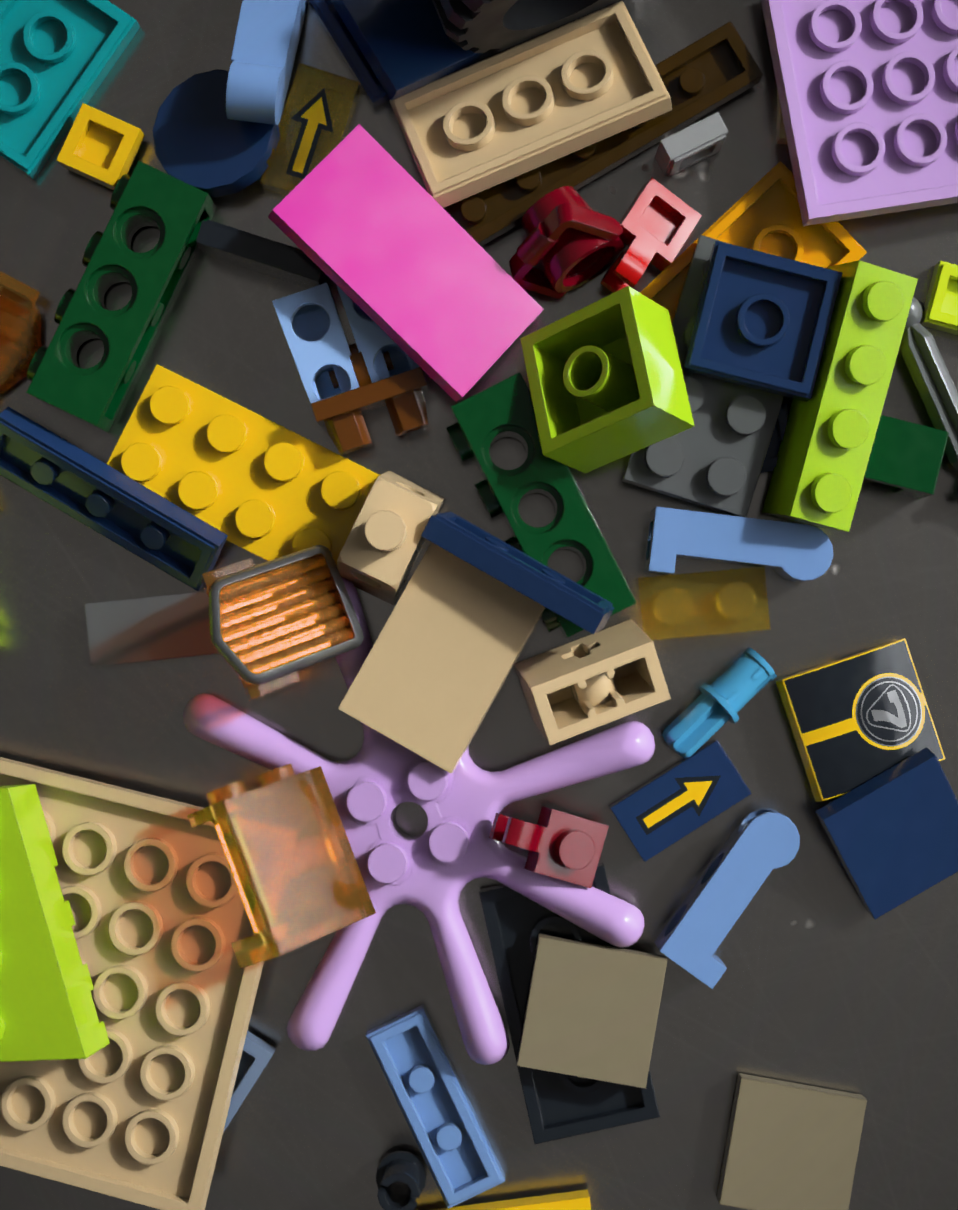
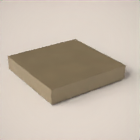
M539 934L517 1066L646 1089L668 961L666 956Z
M738 1073L717 1193L719 1204L748 1210H848L867 1099L861 1094Z

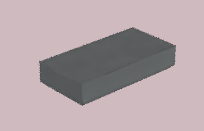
M209 591L84 604L91 667L220 654L212 643L210 636Z

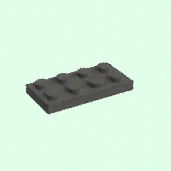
M700 235L697 240L672 319V328L681 368L683 367L712 247L715 241H719ZM682 370L695 426L630 454L622 481L731 516L747 517L784 396Z

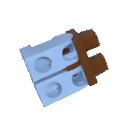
M327 283L272 301L317 423L321 427L326 426L329 436L341 455L373 445L363 413L383 406H387L397 436L428 427L426 401L423 393L428 391L422 368L337 286L356 342L349 345L330 288Z

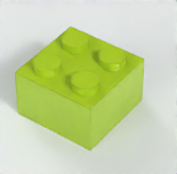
M630 286L520 338L544 456L586 474L695 426L669 310Z

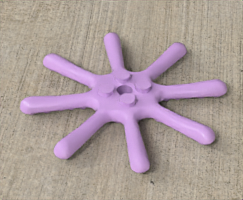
M333 577L328 578L316 588L314 603L332 647L354 639L355 633ZM342 577L364 636L363 642L359 647L335 656L349 690L373 644L356 587L351 581ZM206 693L198 694L190 699L185 706L183 723L186 730L192 735L306 785L318 792L323 798L327 810L325 824L315 834L292 842L283 882L318 868L331 866L347 874L353 884L354 897L352 904L288 1020L286 1028L288 1037L299 1049L316 1051L323 1048L328 1042L381 918L392 907L406 904L420 910L429 922L460 1033L470 1059L482 1065L495 1064L502 1060L510 1047L509 1037L459 909V897L462 889L467 883L476 878L486 877L494 879L613 946L620 948L629 947L641 937L644 930V917L636 906L595 887L588 888L526 870L524 867L527 857L509 850L500 841L490 839L489 836L496 813L499 814L504 807L513 802L627 770L648 762L654 754L655 741L650 729L643 723L637 721L626 722L503 771L496 772L482 770L470 757L469 748L467 747L454 772L449 773L362 722L364 734L362 748L356 756L349 760L336 762L319 755L213 695ZM413 802L425 810L428 817V825L423 834L417 836L408 835L398 827L396 811L401 803Z

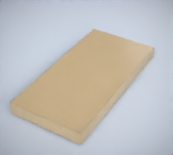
M623 0L424 85L397 99L389 100L426 190L443 208L672 111L671 97Z

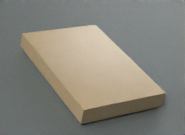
M431 542L338 709L445 771L453 773L546 607Z

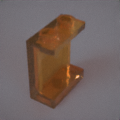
M292 764L281 766L256 776L255 780L258 788L248 792L243 780L226 785L205 794L209 803L208 807L187 815L191 828L208 822L214 824L254 933L231 943L240 968L281 956L376 913L321 766L297 775Z

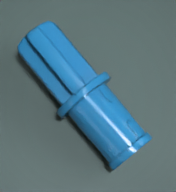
M747 647L743 654L711 685L703 683L699 687L702 694L663 730L662 736L665 742L679 756L683 758L691 757L727 721L735 724L739 720L737 712L770 681L777 677L774 669L759 653Z

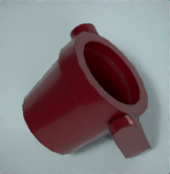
M572 186L557 188L536 201L522 217L521 225L527 237L509 260L512 278L522 288L561 299L568 291L591 281L615 261L624 246V243L619 238L623 228L615 218L593 211ZM541 261L545 271L533 268V266H536Z

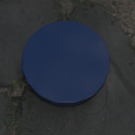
M220 69L194 74L173 88L159 107L152 130L155 154L166 173L208 193L210 197L214 198L238 193L257 181L268 168L266 161L271 156L273 148L276 151L280 139L279 124L272 125L227 119L226 89L229 71Z

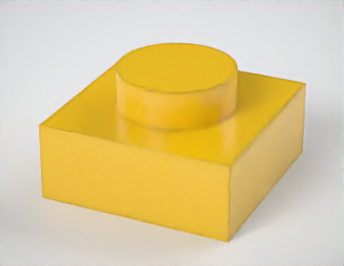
M82 103L56 161L62 167L114 190L120 178L124 174H128L145 135L140 128Z

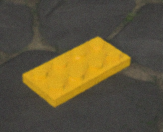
M158 364L153 370L107 462V465L228 535L227 541L267 561L312 546L322 545L330 550L336 565L339 554L379 474ZM321 553L281 566V568L317 586L332 577L325 557Z

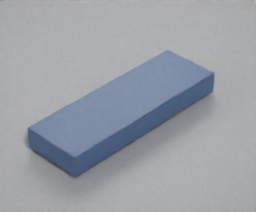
M422 1004L366 1032L367 1040L447 1208L456 1206L505 1182V1174L425 1005Z

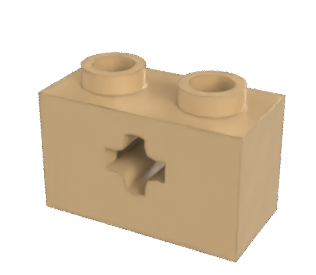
M632 619L514 664L532 719L549 745L556 744L671 699L653 640Z

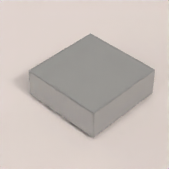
M719 112L660 141L655 159L664 176L668 175L670 177L720 151L728 130Z

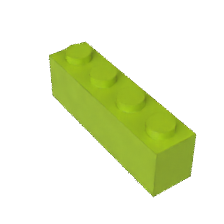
M860 260L828 267L830 270L842 272V277L812 398L807 402L792 399L783 441L781 440L777 455V464L772 473L762 510L763 513L817 528L844 532L850 531L918 281L917 278Z

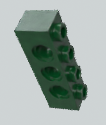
M139 160L132 175L124 174L118 181L110 201V208L114 212L104 233L97 231L88 242L82 259L83 266L87 268L77 289H68L60 300L54 319L55 323L59 324L49 346L43 345L37 350L27 371V380L31 381V384L26 393L107 433L110 432L195 256L199 247L196 239L202 221L212 220L217 210L208 193ZM145 226H155L160 229L159 241L153 249L144 253L132 251L131 240L138 229ZM119 282L130 283L132 296L128 304L119 310H106L104 295L108 288ZM89 339H101L104 345V354L100 362L91 368H79L76 356L81 344Z
M519 372L451 406V414L455 423L446 427V431L462 462L472 457L474 458L484 480L474 484L481 501L491 519L500 514L503 515L513 537L504 542L548 566L549 557L555 551L560 549L572 550L580 556L583 562V574L576 583L613 603L612 606L615 609L611 616L636 604L637 602L568 466L548 458L542 453L531 393L521 373ZM512 437L524 445L527 458L520 467L513 470H505L493 463L489 452L491 446L498 439ZM532 493H541L549 497L555 507L553 521L544 527H532L526 524L520 517L518 509L520 501L525 496ZM548 608L544 610L541 616L548 632L560 628L564 638L584 630Z

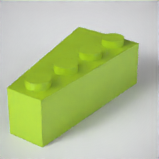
M35 784L0 786V1062L86 1059L110 1044L104 1021L99 1022L90 991L94 989L88 965L87 963L82 964L72 929V926L75 925V920L69 900L64 901L55 870L58 862Z

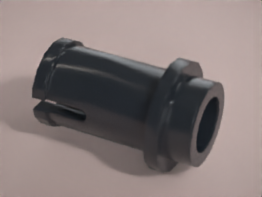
M396 1151L388 1154L381 1160L377 1167L376 1183L379 1204L384 1210H414L417 1206L416 1198H419L423 1191L427 1176L425 1166L419 1157L411 1152ZM394 1182H404L406 1185H398Z

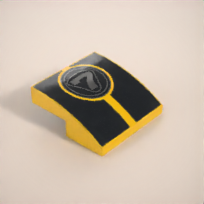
M905 638L890 641L841 660L827 662L776 681L816 802L845 795L926 747L936 755L938 761L945 759Z

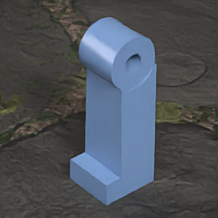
M242 0L231 56L232 63L227 80V119L272 125L279 124L308 0Z
M656 506L650 512L644 573L672 575L675 572L676 558L770 568L774 569L783 579L792 582H804L814 580L828 570L833 559V545L828 535L821 529L811 525Z
M760 808L746 815L654 941L659 951L713 989L727 969L721 959L714 955V952L771 871L789 864L795 858L800 847V835L796 825L787 816L773 809Z

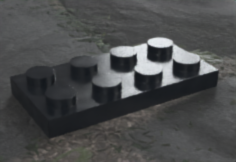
M603 862L598 863L592 887L610 894ZM502 884L479 889V895L517 1062L539 934L612 947L616 946L598 938ZM517 1066L535 1145L660 1117L650 1069L645 1089Z

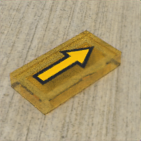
M299 63L279 124L280 139L276 151L273 148L271 156L267 161L268 168L263 173L260 182L263 188L288 195L345 138L361 89L360 82Z

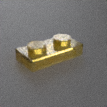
M765 566L636 579L640 627L652 640L770 630Z

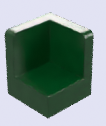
M881 415L864 479L895 486V494L915 499L934 495L949 432Z

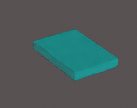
M0 0V158L31 179H36L72 127L82 103L88 104L140 29L136 19L108 0Z

